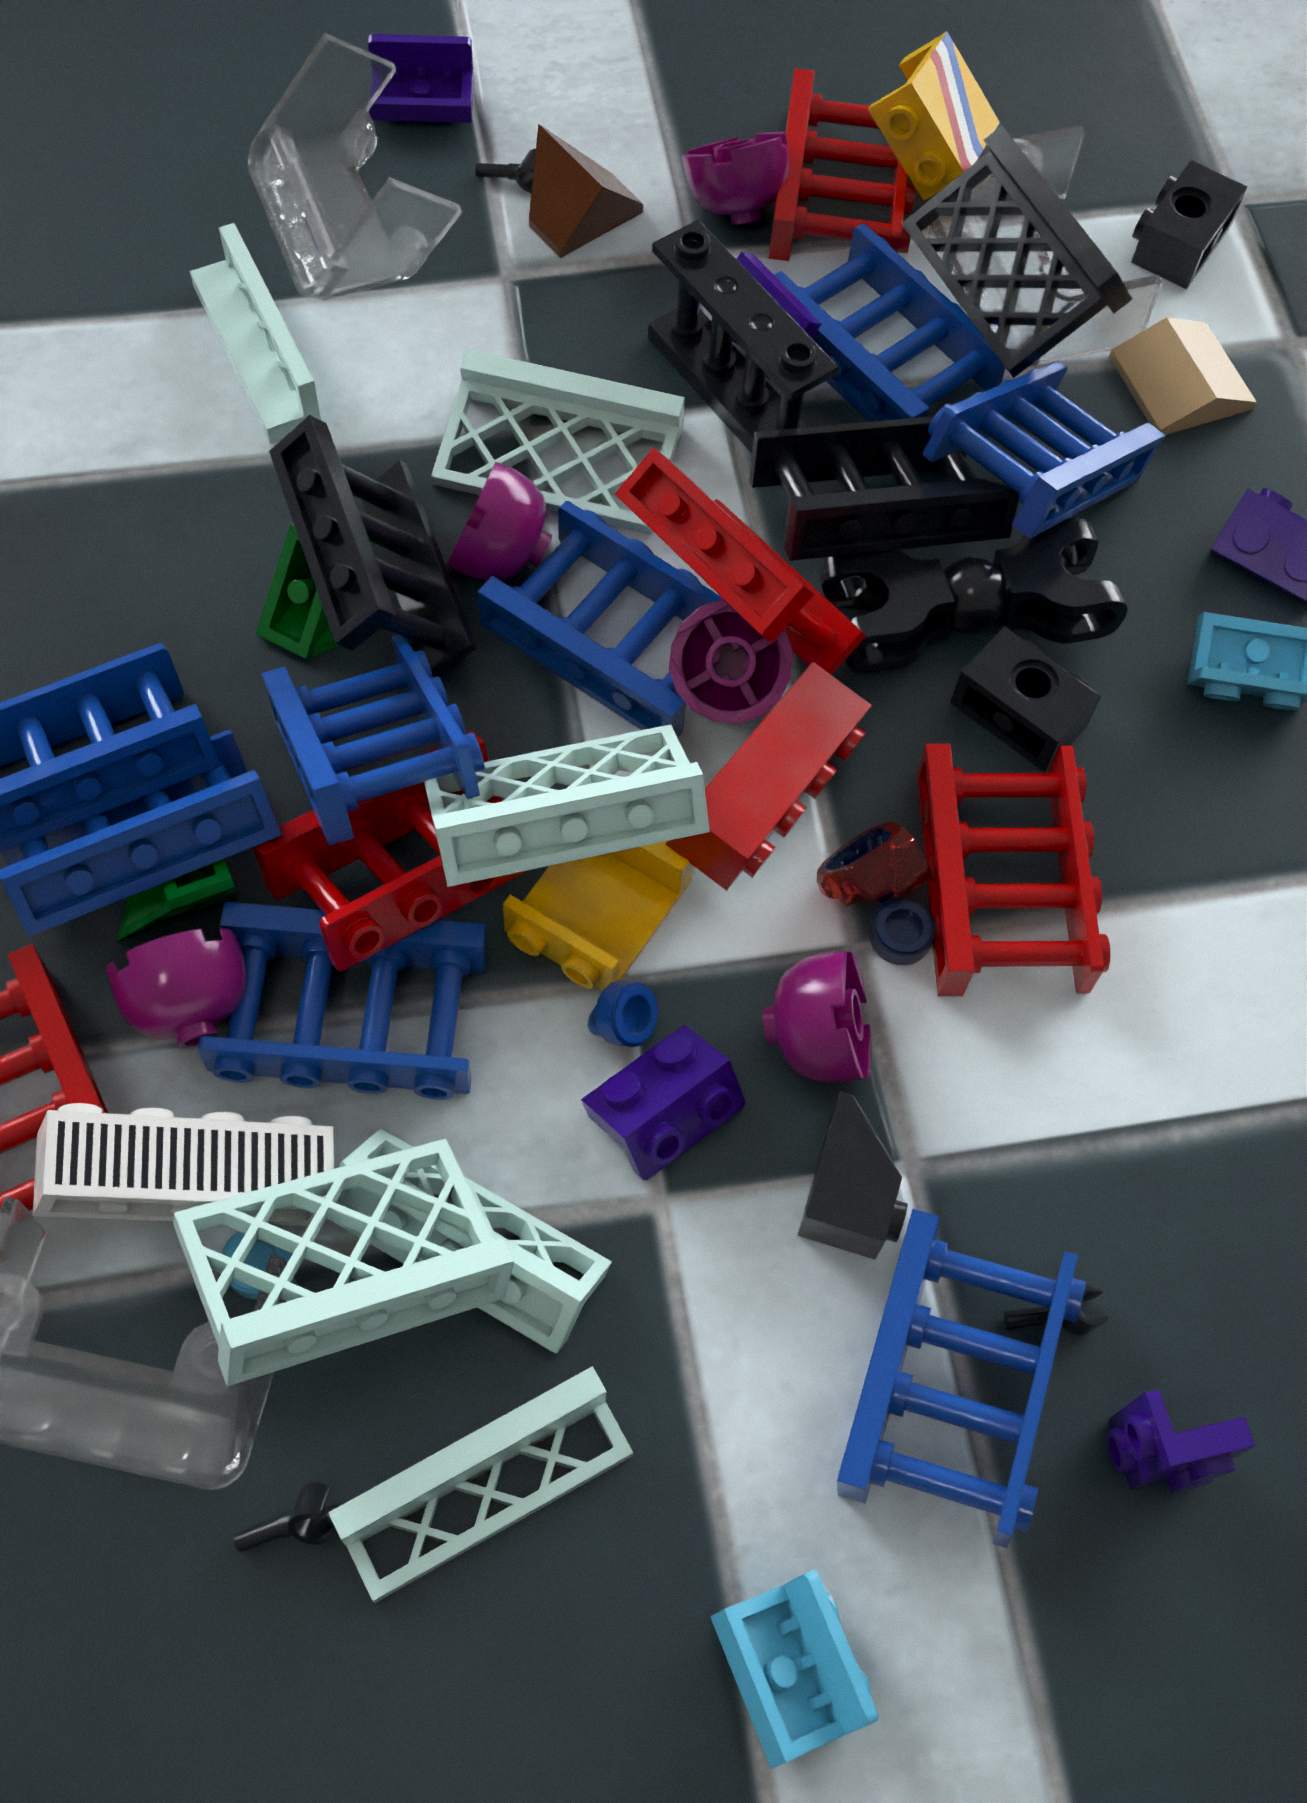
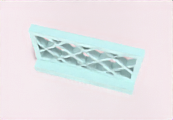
M465 350L460 366L461 383L431 475L433 485L480 495L495 462L511 467L529 458L540 475V478L533 482L544 496L547 511L558 513V508L565 501H570L582 510L595 512L608 525L652 534V530L632 511L620 509L612 495L616 493L638 466L626 446L635 441L645 438L663 442L661 453L672 462L676 445L680 443L684 428L685 397L475 350ZM471 400L494 404L501 416L474 429L466 414ZM533 414L547 416L555 428L529 442L517 422ZM587 426L601 428L609 441L584 454L572 437V434ZM463 427L466 434L460 437V433ZM509 427L520 447L494 460L482 441ZM563 439L575 459L549 472L537 453ZM472 446H475L486 463L485 466L469 474L449 470L453 456ZM617 452L629 469V472L604 485L591 465ZM583 470L595 490L579 499L564 496L557 483ZM603 501L605 505L597 504V503Z
M671 724L484 762L485 769L475 773L480 796L468 800L464 794L460 796L450 793L461 790L452 773L424 782L447 887L710 832L703 773L697 762H689ZM660 750L654 756H647L641 754ZM587 764H595L590 769L577 767ZM618 770L632 773L626 777L613 775ZM529 776L532 777L526 783L514 780ZM555 783L569 785L566 789L562 790L550 788ZM493 795L505 798L499 803L486 802Z
M446 1138L174 1212L173 1225L218 1344V1364L227 1387L502 1300L505 1297L515 1262L504 1237L494 1240ZM436 1165L445 1185L439 1197L435 1198L402 1183L408 1172ZM360 1186L383 1197L372 1217H368L337 1204L336 1201L341 1192ZM450 1196L454 1205L447 1203ZM393 1200L429 1215L418 1237L382 1222ZM294 1205L315 1214L303 1237H300L267 1223L274 1210ZM326 1219L362 1234L350 1257L314 1243ZM441 1219L467 1230L473 1246L451 1251L429 1242L428 1239L438 1220ZM223 1224L245 1233V1236L230 1258L202 1246L197 1231ZM257 1239L293 1253L279 1278L243 1263ZM372 1239L409 1253L402 1267L387 1272L360 1261ZM304 1258L341 1273L333 1288L317 1293L292 1284L291 1281ZM419 1258L424 1259L423 1261L417 1262ZM212 1270L221 1274L217 1282ZM351 1278L357 1280V1281H354V1282H350V1283H349V1281L351 1280ZM233 1279L270 1294L261 1310L229 1318L222 1298ZM281 1299L287 1301V1302H284V1303L279 1304V1302H280Z

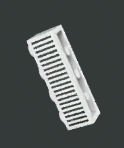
M86 1103L63 1105L58 1108V1111L47 1110L37 1133L33 1216L174 1221V1212L334 1169L333 1126L312 1125L310 1119L301 1116H284L275 1118L270 1123L246 1122L242 1115L233 1112H214L204 1115L201 1119L174 1117L172 1111L163 1108H142L133 1111L131 1115L102 1113L100 1107ZM294 1205L275 1209L267 1223L271 1225L309 1226L315 1214Z

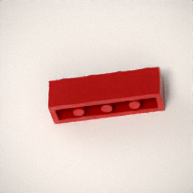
M812 662L705 788L710 832L669 840L666 845L687 859L690 864L726 891L742 871L753 878L776 848L767 841L775 831L783 838L786 837L807 809V807L799 802L802 796L807 793L813 799H816L837 771L835 767L829 764L834 756H837L845 762L861 742L866 732L859 728L858 724L872 705L816 663Z

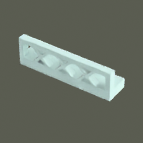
M235 223L219 227L226 260L192 270L190 274L193 287L271 444L282 440L308 415L321 420L314 379Z
M380 1128L347 1156L339 1167L409 1149L413 1146ZM436 1165L408 1172L402 1183L435 1197L434 1194H440L445 1185ZM465 1177L494 1240L503 1236L494 1232L493 1228H505L520 1238V1240H508L504 1237L515 1260L504 1299L478 1308L557 1354L568 1340L584 1303L605 1278L612 1261ZM357 1186L343 1190L336 1203L372 1217L383 1196ZM393 1200L382 1222L418 1237L429 1215ZM441 1219L438 1220L428 1239L429 1242L451 1251L473 1246L467 1230ZM337 1224V1225L341 1226L342 1228L346 1229L347 1231H349V1232L353 1233L354 1235L358 1236L359 1238H360L361 1235H362V1234L359 1233V1232H356V1231H354V1230H352V1229H349V1228L344 1227V1226H342V1225H340V1224ZM372 1239L370 1242L371 1245L403 1264L409 1255L405 1251L376 1239ZM419 1258L417 1262L423 1261L424 1259ZM552 1262H563L581 1272L584 1276L578 1281L554 1267Z
M593 1366L328 1512L340 1539L347 1546L374 1603L633 1457V1451L606 1403L607 1392ZM592 1413L612 1447L588 1462L559 1454L566 1428ZM555 1434L551 1451L534 1447ZM518 1454L547 1462L539 1490L525 1498H519L495 1490L503 1463ZM555 1465L573 1470L551 1482ZM491 1470L486 1487L469 1483ZM454 1490L483 1498L474 1527L460 1535L431 1528L439 1499ZM492 1501L509 1506L487 1519ZM426 1507L421 1524L404 1520V1518ZM390 1526L417 1534L408 1564L380 1579L364 1547L363 1541ZM427 1538L444 1542V1544L421 1556Z

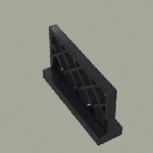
M1001 125L984 139L990 150L901 224L1005 368L1015 378L1106 306L1115 314L1133 299L1111 263ZM990 174H993L997 180L993 201L970 202L973 188ZM1007 194L1013 201H1006ZM1002 215L1025 216L1020 238H996ZM939 216H953L947 238H925L921 232ZM966 216H989L983 238H961ZM1035 230L1041 238H1033ZM1052 251L1053 257L1048 275H1024L1029 252ZM936 252H944L942 260ZM957 252H980L974 275L952 274ZM993 252H1016L1011 275H987ZM1063 267L1069 275H1061ZM963 288H970L969 296ZM984 288H1007L1001 312H983L978 310ZM1020 288H1045L1039 312H1014ZM1057 289H1081L1087 297L1068 313L1052 312ZM990 325H998L996 334ZM1011 325L1035 326L1032 341L1011 356L1006 349Z

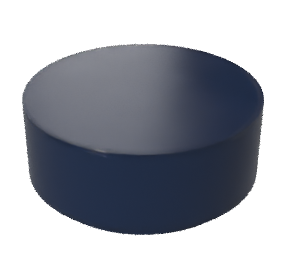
M895 899L886 902L877 910L870 927L869 937L874 951L882 959L896 965H910L926 956L934 940L936 927L932 915L924 906L909 899Z

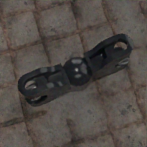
M1077 518L1066 519L1030 539L1023 535L1021 542L1016 546L996 550L993 563L986 559L966 557L951 563L943 571L939 558L918 560L910 558L899 550L829 557L819 574L823 593L826 599L836 608L865 609L871 612L853 618L851 621L867 635L845 660L847 665L857 672L885 671L908 666L920 655L923 647L929 642L948 639L950 625L956 629L977 632L993 626L1000 619L1003 627L1005 626L1009 630L1023 628L1033 631L1044 639L1060 644H1070L1098 639L1114 633L1124 621L1128 609L1118 586L1112 581L1083 580L1074 576L1085 572L1092 564L1099 542L1091 524L1084 519ZM851 576H858V577H853V578H849V579L843 580V579L848 578V577H851Z

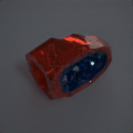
M889 821L864 831L837 849L818 868L816 882L823 895L828 898L837 899L846 907L862 901L883 903L893 896L904 897L931 878V869L914 837L902 825Z

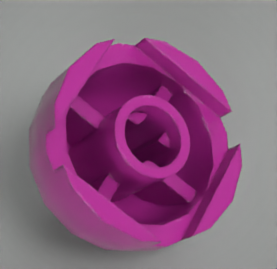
M786 132L754 134L755 139L738 140V137L691 149L688 151V154H683L686 179L691 194L698 204L712 214L730 215L731 224H744L761 219V208L776 201L777 192L789 176V151Z
M495 462L446 566L467 578L486 583L492 575L502 582L515 578L527 562L538 567L551 541L552 534L543 530L547 507L543 494L534 482L518 470Z
M724 599L700 606L681 623L671 644L669 671L677 694L693 712L714 722L739 724L762 716L781 699L791 679L793 652L785 629L771 643L760 635Z
M219 928L223 941H205L202 929L189 930L158 938L127 951L126 955L129 966L120 971L112 961L106 968V976L114 1002L122 1018L135 1031L154 1039L168 1040L176 1038L179 1048L197 1046L201 1036L217 1037L218 1034L215 1026L227 1021L234 1014L244 997L247 974L237 934L230 929Z
M851 951L824 952L803 958L790 967L776 985L774 1006H766L763 1009V1029L768 1045H779L785 1062L797 1074L818 1083H852L854 1080H863L870 1075L872 1062L870 1024L863 1025L861 1004L867 1003L860 968Z

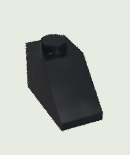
M839 1092L831 1114L797 1236L876 1260L886 1240L897 1243L905 1220L908 1203L896 1200L902 1176L852 1094Z

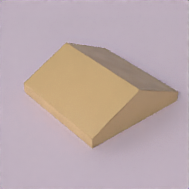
M1166 317L1116 346L1110 352L1109 358L1147 421L1165 435L1253 410L1257 403L1205 322Z

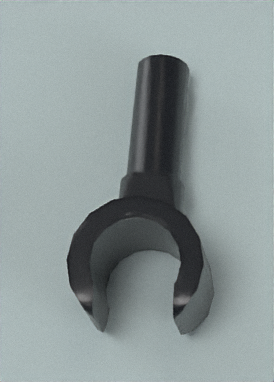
M536 149L530 150L521 164L477 163L475 167L476 176L516 180L523 190L531 193Z
M1086 1285L1082 1302L1098 1297L1103 1291L1095 1285ZM1049 1307L1004 1312L1006 1328L1046 1324ZM1080 1309L1076 1323L1063 1319L1062 1325L1073 1334L1083 1335L1104 1324L1108 1320V1316L1093 1319L1085 1316Z
M306 1484L301 1488L291 1513L281 1515L273 1521L234 1534L235 1547L241 1552L281 1537L287 1538L290 1536H294L304 1543L321 1544L328 1539L334 1528L328 1512L340 1505L324 1507L329 1493V1487L326 1484Z

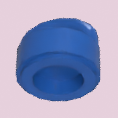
M626 980L611 982L603 989L596 1006L589 1015V1031L611 1044L626 1047L642 1045L650 1038L656 1027L658 1007L653 991L646 984Z

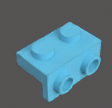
M1203 612L1198 615L1187 685L1205 687L1203 696L1212 699L1239 701L1241 693L1264 697L1262 705L1265 707L1280 710H1299L1300 703L1307 702V628Z
M816 1570L805 1573L780 1587L732 1605L710 1616L770 1769L878 1721L879 1716L871 1698L868 1678L860 1666L857 1665L840 1625L837 1605L832 1596L826 1591L821 1577Z

